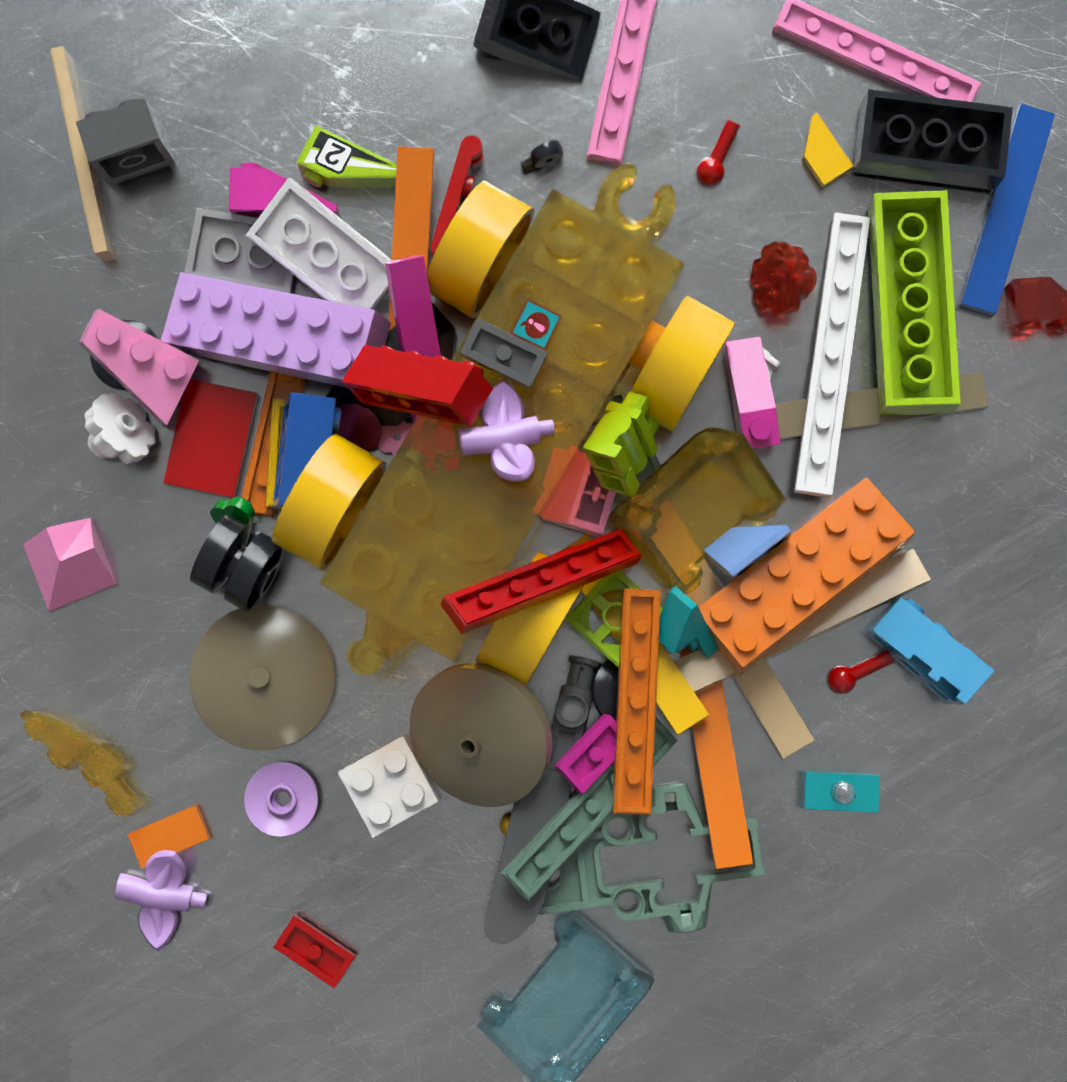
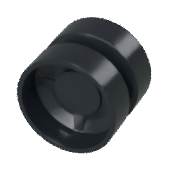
M227 514L215 525L201 547L191 571L190 581L214 594L228 580L224 600L248 612L270 587L278 571L284 549L274 544L272 537L262 532L247 546L251 531L250 526Z

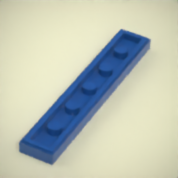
M1022 103L1017 108L1009 137L1005 178L992 192L959 303L960 307L989 316H994L997 313L1055 113Z

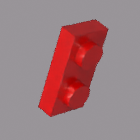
M296 914L273 946L277 951L334 989L356 957V954Z

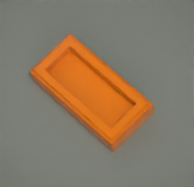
M198 804L128 834L141 868L145 867L148 859L156 852L170 850L178 853L211 839Z

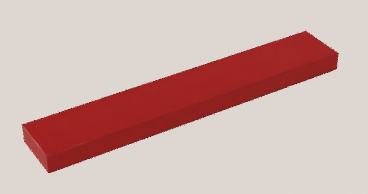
M620 528L443 597L440 605L460 633L464 634L636 565L642 555Z

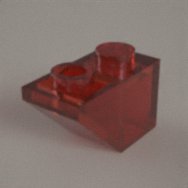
M1051 277L1017 278L1004 287L1008 329L1019 328L1020 333L1030 334L1042 331V327H1055L1057 332H1067V291Z

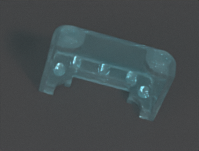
M572 910L570 914H565L558 920L554 927L556 932L554 940L558 944L557 947L512 1001L508 999L502 1001L495 1000L490 1003L483 1012V1019L477 1025L532 1082H575L646 996L654 983V977L575 910Z

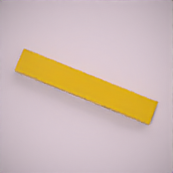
M585 534L561 551L589 541L591 538L588 534ZM601 579L584 585L582 589V593L584 594V596H586ZM612 590L602 594L610 603L622 601L621 590ZM593 604L592 608L603 623L602 611ZM619 606L610 608L606 613V620L613 627H620L621 607ZM611 631L610 635L616 644L620 645V631ZM659 642L656 704L679 736L707 718L709 713L663 645Z

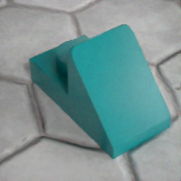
M675 586L670 590L660 615L659 642L673 654L687 646L691 651L697 648L706 658H709L719 650L698 605Z

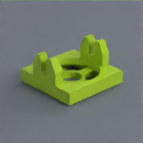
M621 571L601 578L565 618V621L589 645H592L600 655L610 660L617 668H619L620 645L605 643L603 640L611 631H620V627H613L607 622L606 613L612 607H621V602L610 603L602 594L612 590L641 589ZM593 604L602 611L603 624L595 633H593L589 621L590 608Z

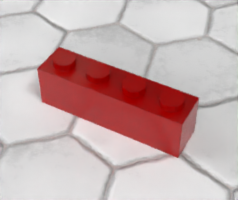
M364 345L342 380L345 386L364 404L470 427L493 390V387L483 376V370L473 362L466 360L462 363L450 361L439 355L433 358L423 356L412 350L401 352L385 345L381 346V348Z

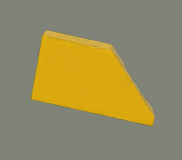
M815 113L810 120L802 160L821 188H824L852 170L853 164L819 114Z

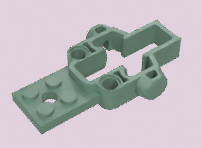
M669 783L652 787L651 815L664 814L667 811L673 810L678 812L685 811L692 826L687 827L690 836L709 834L708 824H704L687 784ZM611 812L601 823V830H595L559 868L560 878L555 884L548 885L545 901L538 915L612 905L617 917L625 921L662 917L668 932L689 933L706 928L713 882L766 875L765 868L762 866L757 831L759 827L758 820L755 818L746 819L753 865L694 874V880L699 884L696 900L660 904L657 900V893L665 888L664 880L662 879L615 885L603 884L599 858L601 848L658 840L657 832L651 831L647 826V819L651 815L614 814ZM614 818H622L627 822L628 829L622 837H612L607 832L608 823ZM626 892L633 893L638 898L636 907L630 911H623L617 906L619 896ZM690 910L691 913L681 914L680 911Z

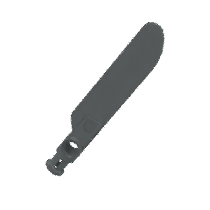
M570 655L568 658V662L571 665L566 685L561 686L555 706L552 728H550L552 733V754L549 766L540 782L526 796L514 802L484 924L485 934L492 942L508 944L520 937L534 923L544 904L550 879L530 901H526L500 875V872L569 800L572 786L558 772L554 765L585 734L593 701L591 692L595 670L601 665L598 661ZM584 670L581 683L578 685L580 673ZM577 704L582 708L583 714L578 721L568 722L562 717V710L566 705Z

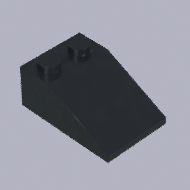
M486 0L472 47L506 61L581 80L601 12L575 0Z

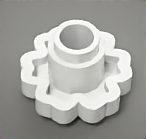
M114 392L102 394L92 403V407L85 412V428L90 433L87 441L88 446L100 458L113 459L118 456L125 464L139 462L148 454V449L156 442L153 425L145 421V410L138 406L131 398L123 401Z

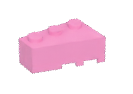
M100 309L94 311L79 341V344L130 395L141 403L161 425L168 424L199 362L198 359Z

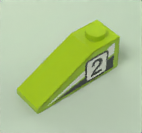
M315 125L296 162L300 172L303 174L302 178L316 187H321L324 184L331 188H396V163Z

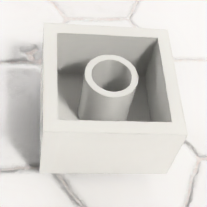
M407 735L394 740L338 771L372 838L430 807L441 799L428 774L416 757Z

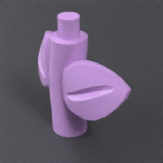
M502 380L493 387L492 392L479 412L483 427L458 429L460 448L463 456L491 454L492 469L499 477L509 481H523L530 477L535 467V456L528 446L540 443L543 436L555 435L554 423L552 419L538 421L536 416L523 419L524 407L521 398L508 381Z
M170 850L156 852L148 859L145 864V877L147 880L121 873L115 890V899L141 906L137 918L140 931L149 945L157 951L165 947L174 935L179 920L177 911L189 912L191 907L205 909L208 894L194 892V886L182 885L186 877V867L177 853Z

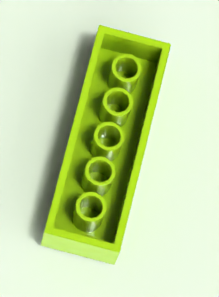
M947 190L874 193L868 206V217H870L869 238L879 416L952 414L961 404Z

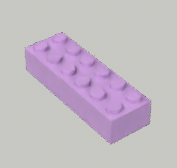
M180 272L161 341L186 354L346 387L342 380L363 346L369 345L381 348V346L385 345L391 322L372 309Z

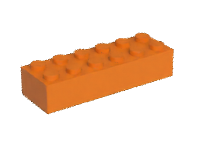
M867 477L699 607L719 651L737 671L738 675L741 676L908 545L915 531Z

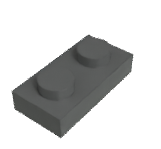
M477 318L460 351V356L531 390L548 356V352Z

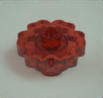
M774 241L762 248L761 258L754 260L750 281L756 287L753 292V299L762 311H771L773 315L787 316L791 312H797L800 308V299H806L809 293L814 290L817 275L814 268L808 265L809 258L803 252L801 246L790 245L784 241Z

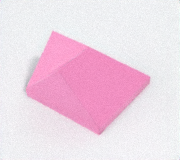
M92 518L47 527L23 544L49 612L117 585Z

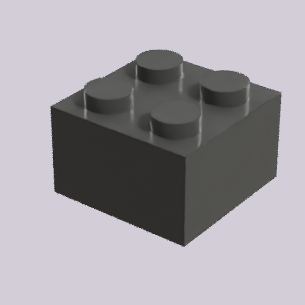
M145 98L127 99L121 102L117 108L108 111H92L85 115V119L76 121L89 163L106 183L174 161L161 121Z

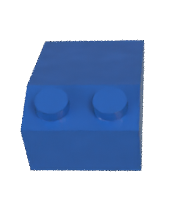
M291 392L285 400L272 509L280 510L283 507L293 486L313 455L335 431L339 430L341 409L335 408L336 398Z

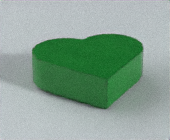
M233 497L230 501L221 499L217 501L210 511V515L216 524L222 517L228 514L249 525L252 530L255 511L252 504L244 498Z

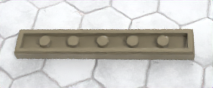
M983 371L959 375L961 404L952 414L989 407ZM878 388L846 392L841 431L948 414L879 416ZM807 399L775 403L780 440L802 437Z

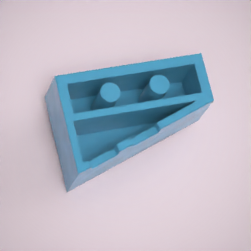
M903 598L894 599L866 633L883 648L889 650L891 655L947 704L966 705L995 670L979 659L971 650L956 641L945 627L937 622L933 623L924 616L925 611L910 598L906 600Z

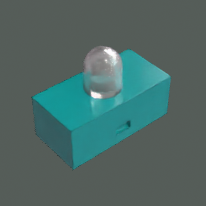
M801 771L800 808L879 813L880 775Z

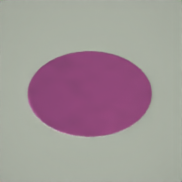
M346 404L339 407L341 409L339 430L335 431L334 434L340 435L367 452L373 450L379 444L382 435L381 425L377 417L369 409L363 408L361 405Z

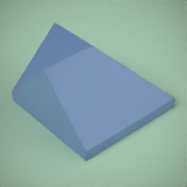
M787 525L732 527L705 548L704 552L727 586L790 536L791 530Z

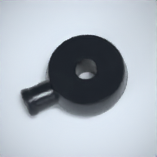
M557 140L542 143L530 152L529 158L521 161V166L527 172L533 167L541 168L553 164L563 157V148Z

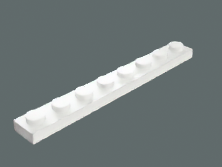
M835 212L832 218L794 493L831 498L833 494L870 217Z

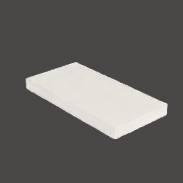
M292 178L286 180L245 235L326 301L374 310L389 290L385 262L393 260Z

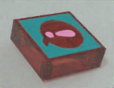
M527 299L510 334L546 351L562 320V316Z

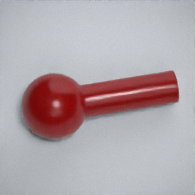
M727 119L710 157L703 159L698 164L696 175L703 185L715 186L722 181L725 174L722 163L740 127L739 124Z
M886 650L855 666L839 665L832 668L828 673L827 683L833 692L847 694L854 689L857 680L895 662L889 650Z

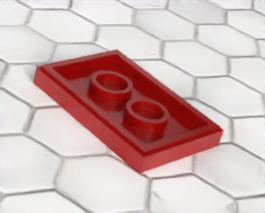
M190 379L183 393L163 483L229 498L236 497L259 394Z

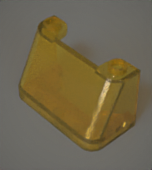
M708 427L693 435L640 484L633 498L627 496L611 511L609 521L615 530L622 529L641 553V558L670 589L676 586L684 594H688L696 590L701 583L703 570L698 563L707 556L704 552L705 548L732 527H738L745 519L751 521L759 520L761 522L769 520L776 514L777 508L786 501V498L743 433Z

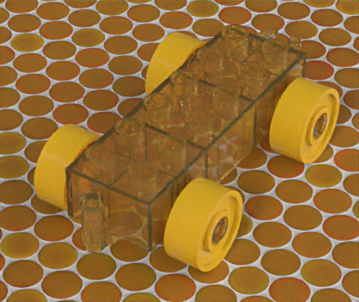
M630 163L612 170L602 181L597 194V202L592 210L552 189L532 223L534 208L492 184L482 181L472 190L455 214L435 251L427 271L430 294L471 318L477 317L548 352V356L531 390L481 365L478 366L483 370V376L492 387L502 380L508 381L514 387L524 407L523 419L536 416L538 421L552 419L555 435L543 436L540 443L528 446L534 453L535 467L530 477L523 481H509L499 477L492 469L491 454L462 455L458 429L470 426L424 416L417 417L386 471L385 461L338 434H333L321 445L304 468L288 495L276 521L272 542L321 571L327 569L320 584L367 611L363 639L357 642L354 641L347 652V661L351 669L356 673L366 676L385 672L390 666L391 660L416 641L423 643L453 662L458 663L478 628L461 634L440 605L443 597L513 570L631 365L642 370L631 391L648 397L650 407L645 414L656 419L660 426L671 432L677 427L736 323L688 295L684 298L666 328L656 323L676 290L685 266L684 262L652 245L659 241L669 228L675 211V190L671 185H662L657 190L653 198L652 212L642 220L628 219L619 209L620 197L634 186L637 178V168ZM528 302L559 316L544 348L513 333ZM536 312L531 314L526 321H523L520 327L525 325L527 335L533 339H539L547 334L550 321L544 313ZM529 319H533L532 324L529 323ZM474 323L472 324L471 328L469 329L468 333L466 334L465 338L463 339L461 345L459 346L451 361L462 363L465 360L470 361L460 356V351ZM534 323L543 325L545 330L543 332L539 331L534 326ZM480 413L471 427H483ZM538 551L530 563L545 558L547 555ZM584 586L489 623L492 625V628L476 657V661L496 668L514 677L526 686Z

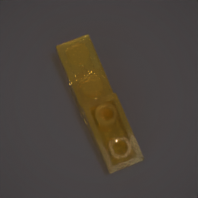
M24 710L20 714L26 722L23 728L27 734L37 742L41 740L49 751L46 754L49 760L58 769L64 768L66 771L76 770L82 766L84 768L81 771L83 777L93 787L99 786L107 795V798H105L106 804L116 815L120 816L123 814L125 818L133 816L145 806L122 779L133 768L104 740L86 728L51 713L39 710Z

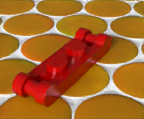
M466 136L461 142L431 243L432 256H434L449 224L463 204L464 197H468L474 189L475 177L471 176L473 167L481 164L483 160L482 143L476 136Z

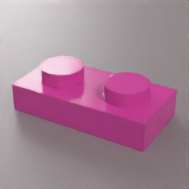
M603 714L554 765L577 793L583 794L614 762L616 721L612 716Z

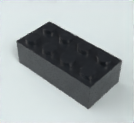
M868 89L860 106L853 172L994 190L1005 178L1013 107Z

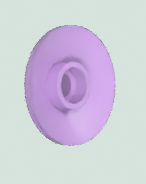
M287 762L272 763L258 770L248 782L244 795L245 810L250 821L260 831L278 837L293 835L304 829L313 819L318 806L317 788L312 777L301 767ZM282 791L286 792L290 797L287 805H280L277 801V795Z

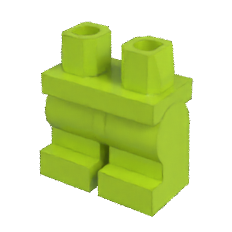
M628 391L621 404L609 401L605 408L606 414L600 419L583 446L591 466L594 467V473L601 487L632 498L640 487L636 474L643 471L648 462L647 456L654 457L658 450L653 436L659 424L656 419L645 414L650 407L649 399L645 395Z

